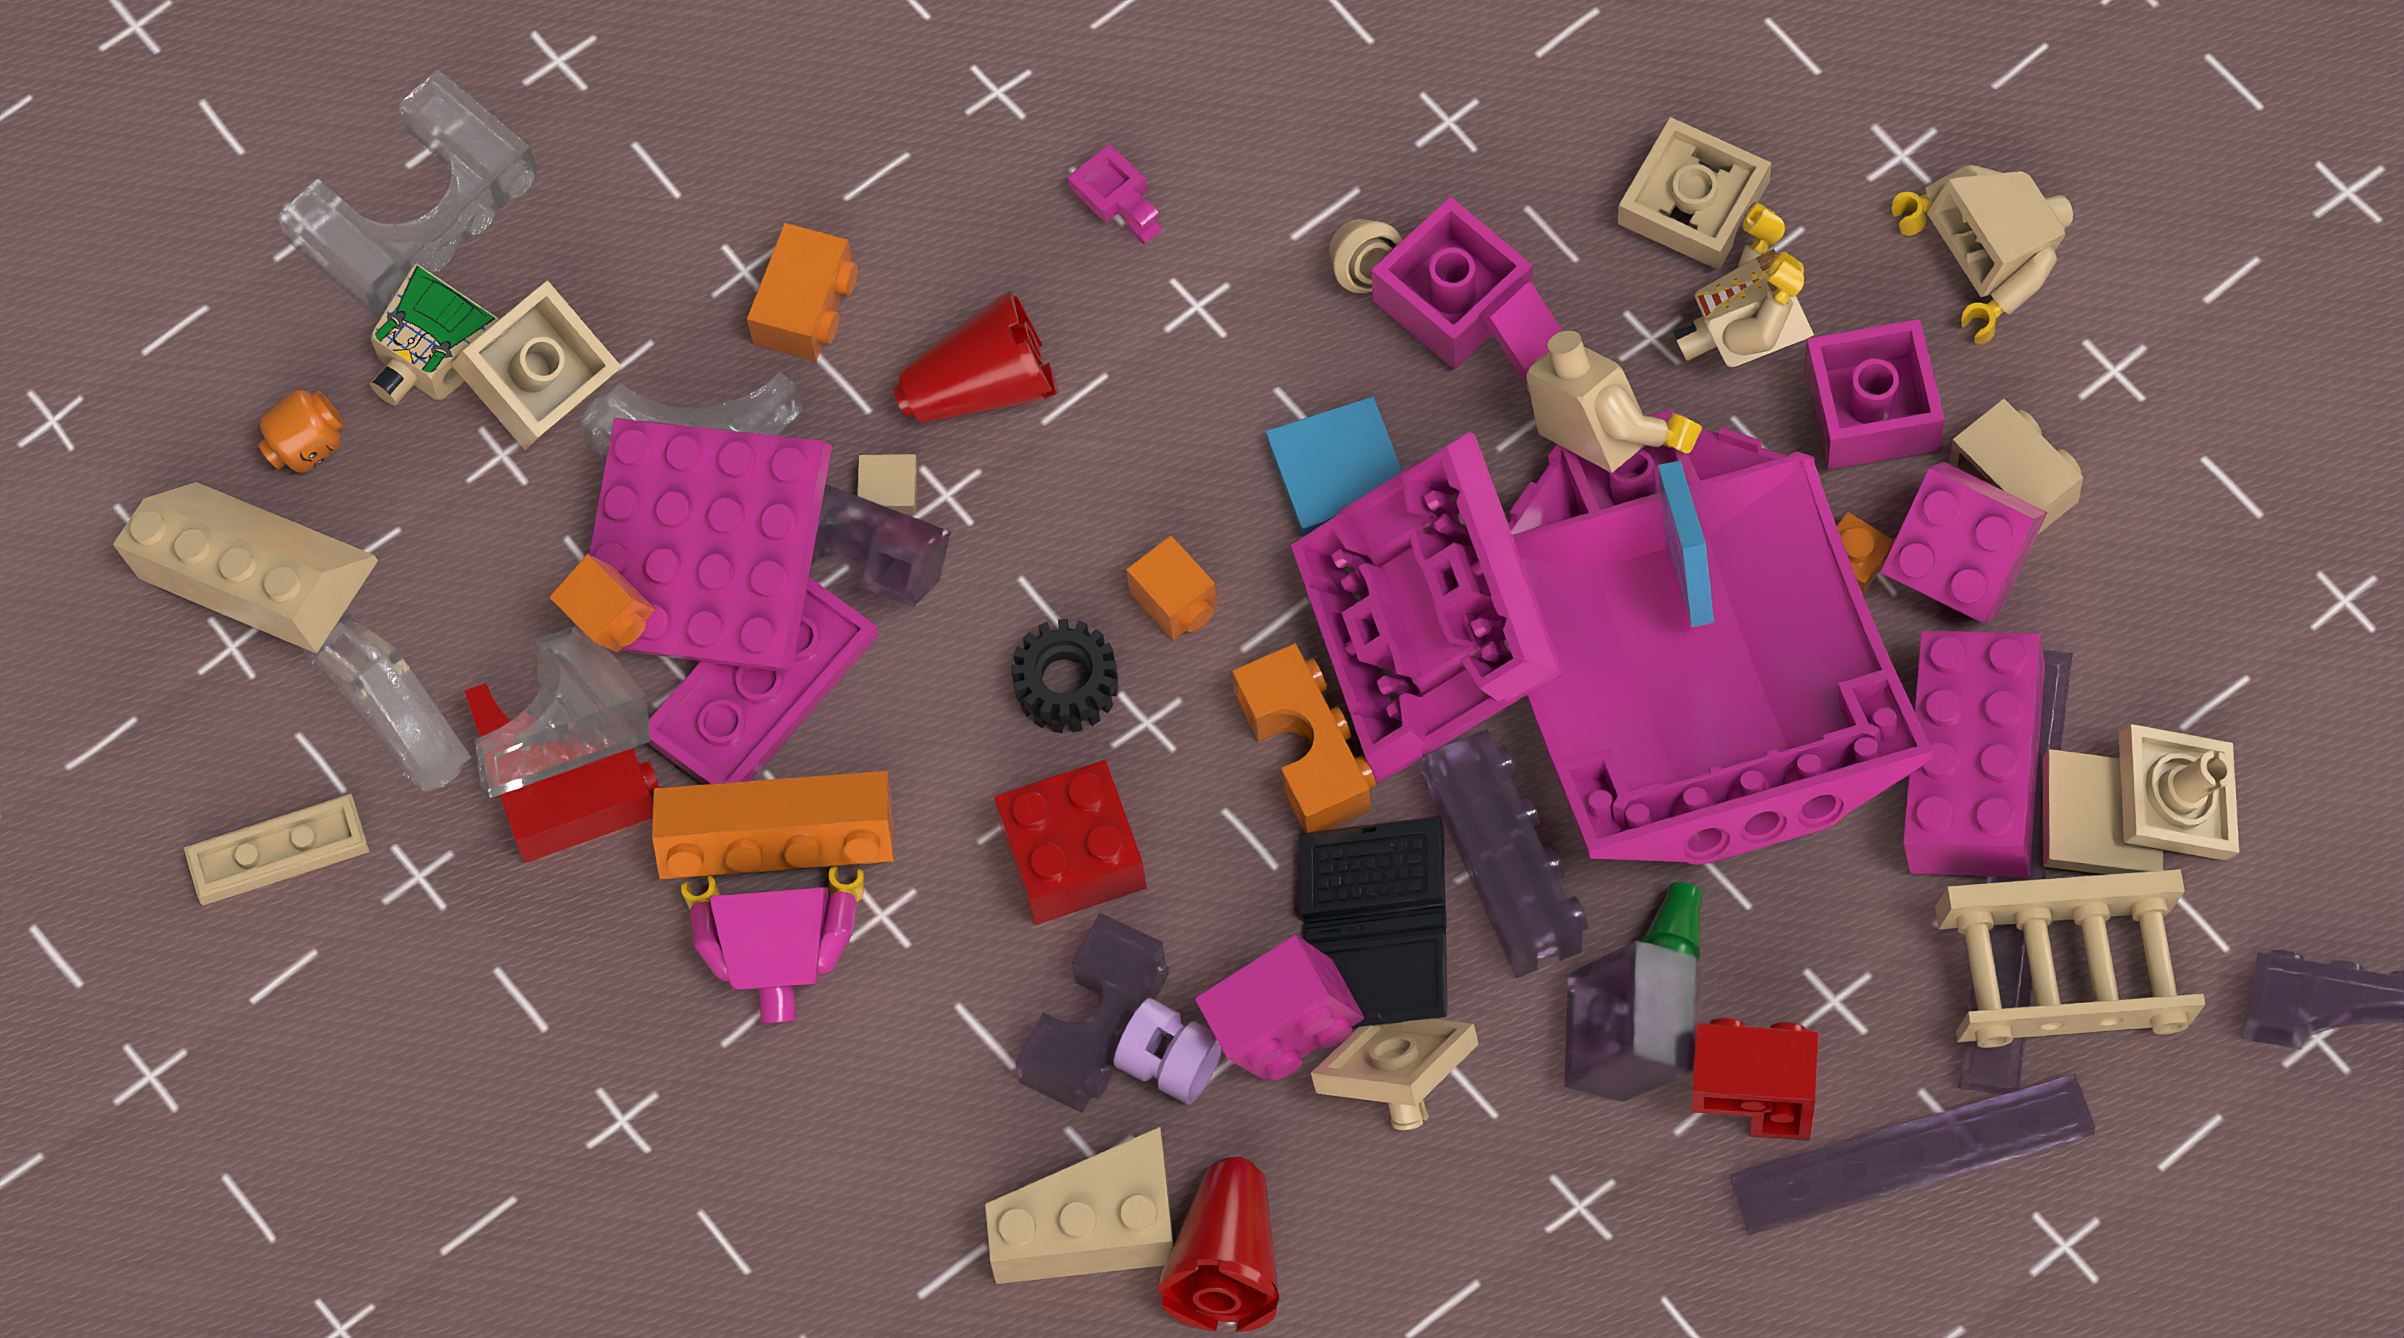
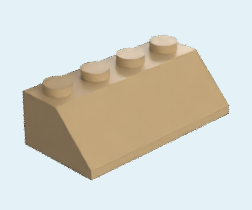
M198 482L144 498L113 543V546L140 580L316 654L378 562L377 558L371 553Z

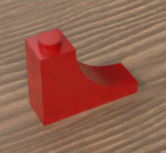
M486 683L464 690L524 863L653 818L651 796H654V788L660 787L650 760L639 764L632 744L602 751H579L556 747L530 736L509 720L496 704Z

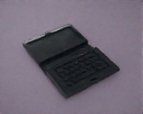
M1441 816L1300 833V915L1305 923L1304 941L1334 961L1365 1019L1351 1028L1446 1017L1448 1010L1445 843Z

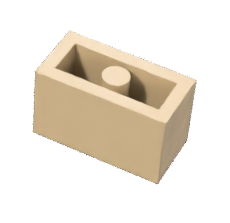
M2002 399L1952 440L1950 465L2048 512L2038 534L2079 502L2083 476L2076 460L2065 450H2056L2042 436L2041 429L2034 418L2024 410L2017 412L2005 399Z

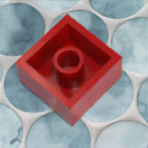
M1106 759L994 796L999 824L1035 926L1147 889L1143 861Z

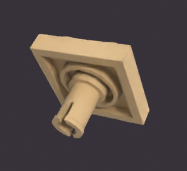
M2130 724L2119 732L2124 843L2225 861L2239 854L2233 743Z

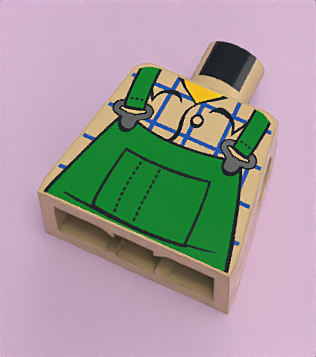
M416 263L372 332V344L378 359L385 367L371 381V388L380 398L393 406L399 403L413 385L435 400L446 398L465 382L451 363L462 350L499 321V318Z

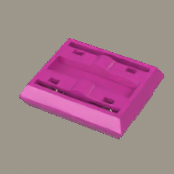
M1469 432L1421 463L1416 462L1337 512V516L1291 544L1363 752L1376 782L1382 783L1563 673L1474 433ZM1458 513L1461 514L1462 520L1465 521L1466 525L1461 524ZM1344 567H1353L1355 573L1350 572L1346 575ZM1353 593L1360 595L1363 600L1356 603ZM1505 639L1507 640L1511 652L1507 651L1504 642ZM1377 666L1390 669L1393 677L1385 675L1381 678ZM1389 693H1398L1399 699L1391 702ZM1398 720L1402 721V727H1400Z

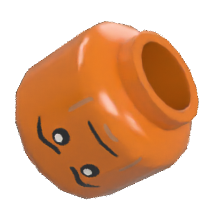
M296 389L261 416L259 425L264 438L258 442V446L267 460L276 469L279 470L287 465L291 470L305 474L338 450L342 443L340 429L345 426V423L336 408L320 391L316 390L310 394L302 389Z

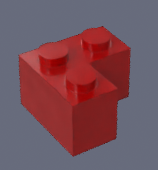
M1732 1018L1713 1019L1709 1024L1697 1023L1691 1112L1751 1116L1750 1137L1810 1141L1816 1099L1819 1031H1807L1803 1025L1792 1022L1774 1023L1770 1025V1028L1747 1027L1742 1021Z

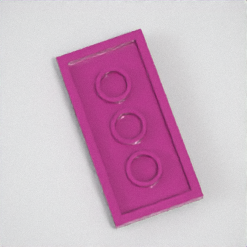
M809 577L792 672L701 661L639 730L642 740L703 785L752 781L879 637L878 628L867 618Z

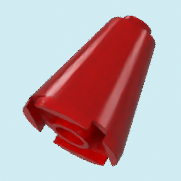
M1012 291L1000 295L898 372L900 384L893 386V392L904 416L907 418L915 415L917 420L923 424L1047 400L1058 394V388L1050 363L1039 366L1044 364L1039 348L1043 345L1023 304L1017 296L1013 297Z
M1227 1157L1208 1167L1158 1280V1293L1161 1292L1162 1294L1161 1306L1175 1319L1195 1328L1217 1331L1218 1321L1237 1322L1236 1332L1251 1331L1267 1325L1276 1316L1279 1290L1266 1177L1251 1161L1242 1157Z

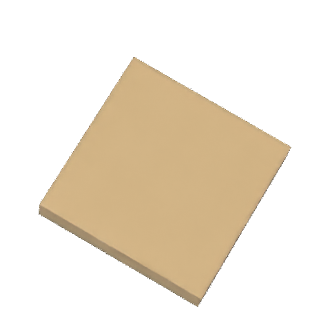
M2049 749L2042 757L2043 867L2107 875L2163 871V849L2124 843L2120 758Z

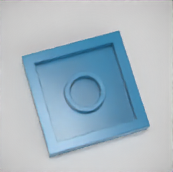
M1374 396L1265 431L1266 442L1302 537L1337 516V512L1402 472Z
M1681 460L1658 465L1667 546L1691 627L1714 623L1706 543Z

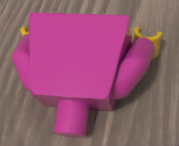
M838 866L832 867L829 871L830 896L828 895V887L721 895L712 876H707L709 882L708 890L700 896H694L688 881L684 882L681 885V892L690 910L689 917L694 948L717 979L730 982L732 990L759 988L761 1023L797 1021L794 985L820 983L821 975L834 970L852 936L857 903L864 894L863 870L858 868L857 879L851 884L844 885L838 882Z

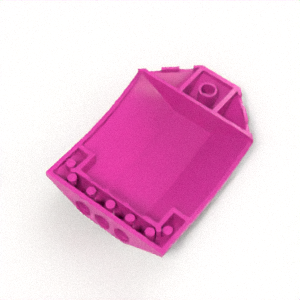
M1669 410L1650 415L1651 417L1661 418L1666 423L1671 413L1689 419L1688 416ZM1722 427L1717 433L1702 429L1692 451L1688 454L1664 445L1659 447L1645 445L1612 473L1558 444L1554 447L1548 456L1549 465L1537 483H1529L1510 510L1508 525L1563 670L1562 674L1526 696L1590 859L1687 862L1700 865L1801 837L1835 825L1845 815L1933 759L1932 748L1889 658L1853 572L1824 493L1813 456L1797 451L1789 456L1762 448L1760 439ZM1680 460L1706 543L1714 623L1691 627L1667 546L1658 465Z

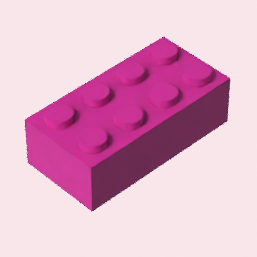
M1921 632L1915 714L1932 748L1933 759L1909 774L1903 843L1910 874L2029 877L2045 661L2040 633Z

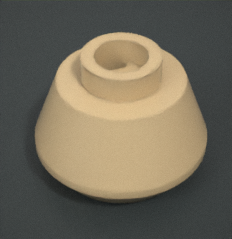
M1355 219L1342 225L1334 234L1329 248L1333 271L1337 281L1345 289L1354 293L1372 292L1371 270L1402 242L1399 233L1389 224L1379 221Z

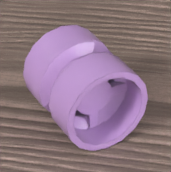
M1148 998L1140 1005L1128 1023L1115 1053L1114 1066L1141 1081H1148L1153 1077L1157 1078L1160 1091L1189 1105L1205 1089L1218 1065L1223 1050L1210 1028L1196 1021H1192L1184 1026L1181 1024L1179 1012L1152 998ZM1170 1040L1171 1043L1169 1044L1163 1058L1160 1059L1159 1056L1161 1055L1167 1041Z

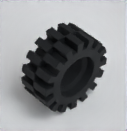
M1057 619L1059 629L1051 631L1048 622L1038 625L1040 634L1038 637H1035L1030 631L1023 637L1024 649L1017 646L1013 654L1015 665L1011 664L1012 679L1017 701H1020L1021 710L1026 717L1033 714L1034 724L1044 728L1046 722H1050L1052 731L1057 733H1063V724H1071L1074 733L1083 731L1081 722L1088 719L1092 726L1100 722V710L1107 714L1113 707L1112 696L1117 697L1118 672L1114 651L1109 642L1105 644L1104 636L1099 630L1095 629L1090 634L1087 623L1079 620L1077 621L1076 628L1070 629L1068 619ZM1062 659L1077 660L1084 665L1088 672L1085 683L1074 692H1053L1043 682V674L1051 663Z

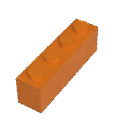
M888 770L654 788L652 841L659 879L894 862V810Z

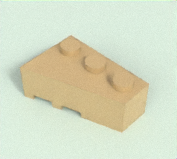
M1161 1127L986 1203L990 1262L996 1284L1164 1266L1174 1245Z

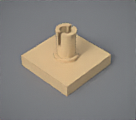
M1423 1019L1358 1027L1311 1072L1315 1091L1317 1094L1387 1102L1391 1114V1124L1395 1129L1411 1130L1420 1127L1423 1124V1120L1429 1118L1424 1098L1479 1044L1474 1023Z

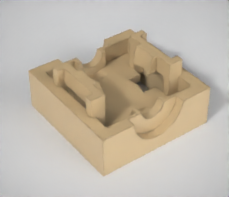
M1670 117L1619 204L1618 224L1719 270L1733 247L1737 230L1744 215L1752 204L1758 203L1770 182L1771 162ZM1700 161L1719 169V172L1716 173L1708 167L1700 165ZM1675 205L1684 213L1693 215L1689 226L1677 221L1674 217H1669Z

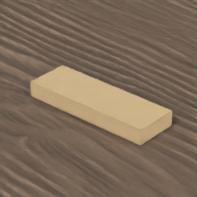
M352 793L183 847L197 897L202 906L370 852Z

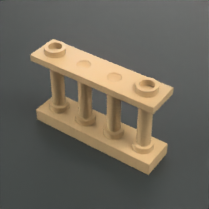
M2181 869L1948 886L1935 906L1938 928H1958L1959 933L1965 934L1978 1010L1969 1011L1957 1028V1042L1977 1041L1979 1047L1994 1048L2011 1043L2013 1038L2139 1028H2152L2155 1034H2172L2187 1029L2205 1006L2204 994L2177 996L2163 917L2168 912H2171L2185 892ZM2132 915L2133 920L2139 921L2152 998L2119 1000L2105 924L2110 917ZM2074 919L2075 924L2082 927L2095 1002L2060 1004L2047 926L2052 921ZM2016 924L2018 929L2023 930L2036 1006L2002 1009L1989 930L1994 925Z

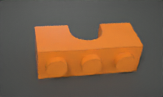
M1296 643L1232 670L1234 694L1258 742L1276 734L1294 733L1304 737L1312 745L1310 751L1303 758L1281 768L1283 792L1304 833L1330 830L1371 812L1370 790L1376 787L1375 778L1365 757L1360 755L1354 758L1346 743V740L1351 739V732L1343 713L1338 706L1329 709L1321 692L1326 691L1327 687L1316 661L1313 658L1305 661Z

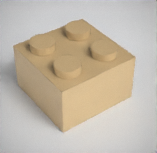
M548 280L462 350L451 363L524 450H527L622 368Z

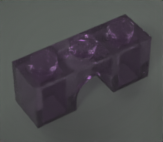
M825 484L811 565L819 558L826 556H840L855 560L866 567L861 588L914 608L940 581L951 531Z
M1099 912L1072 960L1075 983L1095 992L1102 999V1003L1093 1016L1075 1023L1061 1021L1043 1012L1015 1062L1019 1083L1081 1113L1085 1110L1091 1097L1099 1099L1104 1094L1112 1078L1114 1068L1110 1066V1063L1115 1056L1120 1039L1128 1023L1147 996L1155 999L1166 982L1169 966L1165 965L1163 942Z

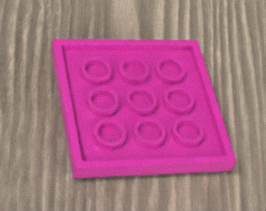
M614 418L589 555L612 565L656 609L647 619L645 630L641 636L632 644L623 647L620 651L792 672L832 445L821 440ZM576 625L573 643L582 647L610 650L594 643Z

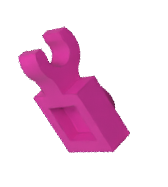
M1110 144L1067 177L1069 189L1105 223L1119 214L1131 232L1144 244L1162 231L1161 226L1154 221L1159 216V212L1148 200L1141 196L1148 190L1146 178Z

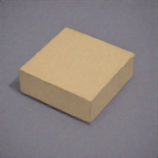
M916 454L859 455L857 494L859 515L916 514L918 467Z

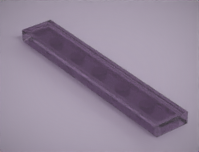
M2076 1073L1738 1171L1730 1174V1183L1748 1235H1753L2094 1135L2096 1127Z

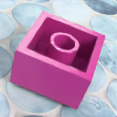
M1451 196L1371 270L1373 302L1454 371L1493 335L1480 314L1518 278L1530 280L1533 284V265Z
M1920 319L1807 338L1804 372L1827 470L1941 451L1945 419Z
M1941 462L1928 469L1880 573L1986 624L2000 615L2048 512L1946 462Z
M1297 935L1292 936L1195 998L1227 1059L1264 1081L1270 1078L1278 1080L1292 1074L1302 1065L1301 1059L1319 1047L1326 1049L1340 1044L1352 1034L1353 1030L1351 1027L1365 1019L1334 961Z

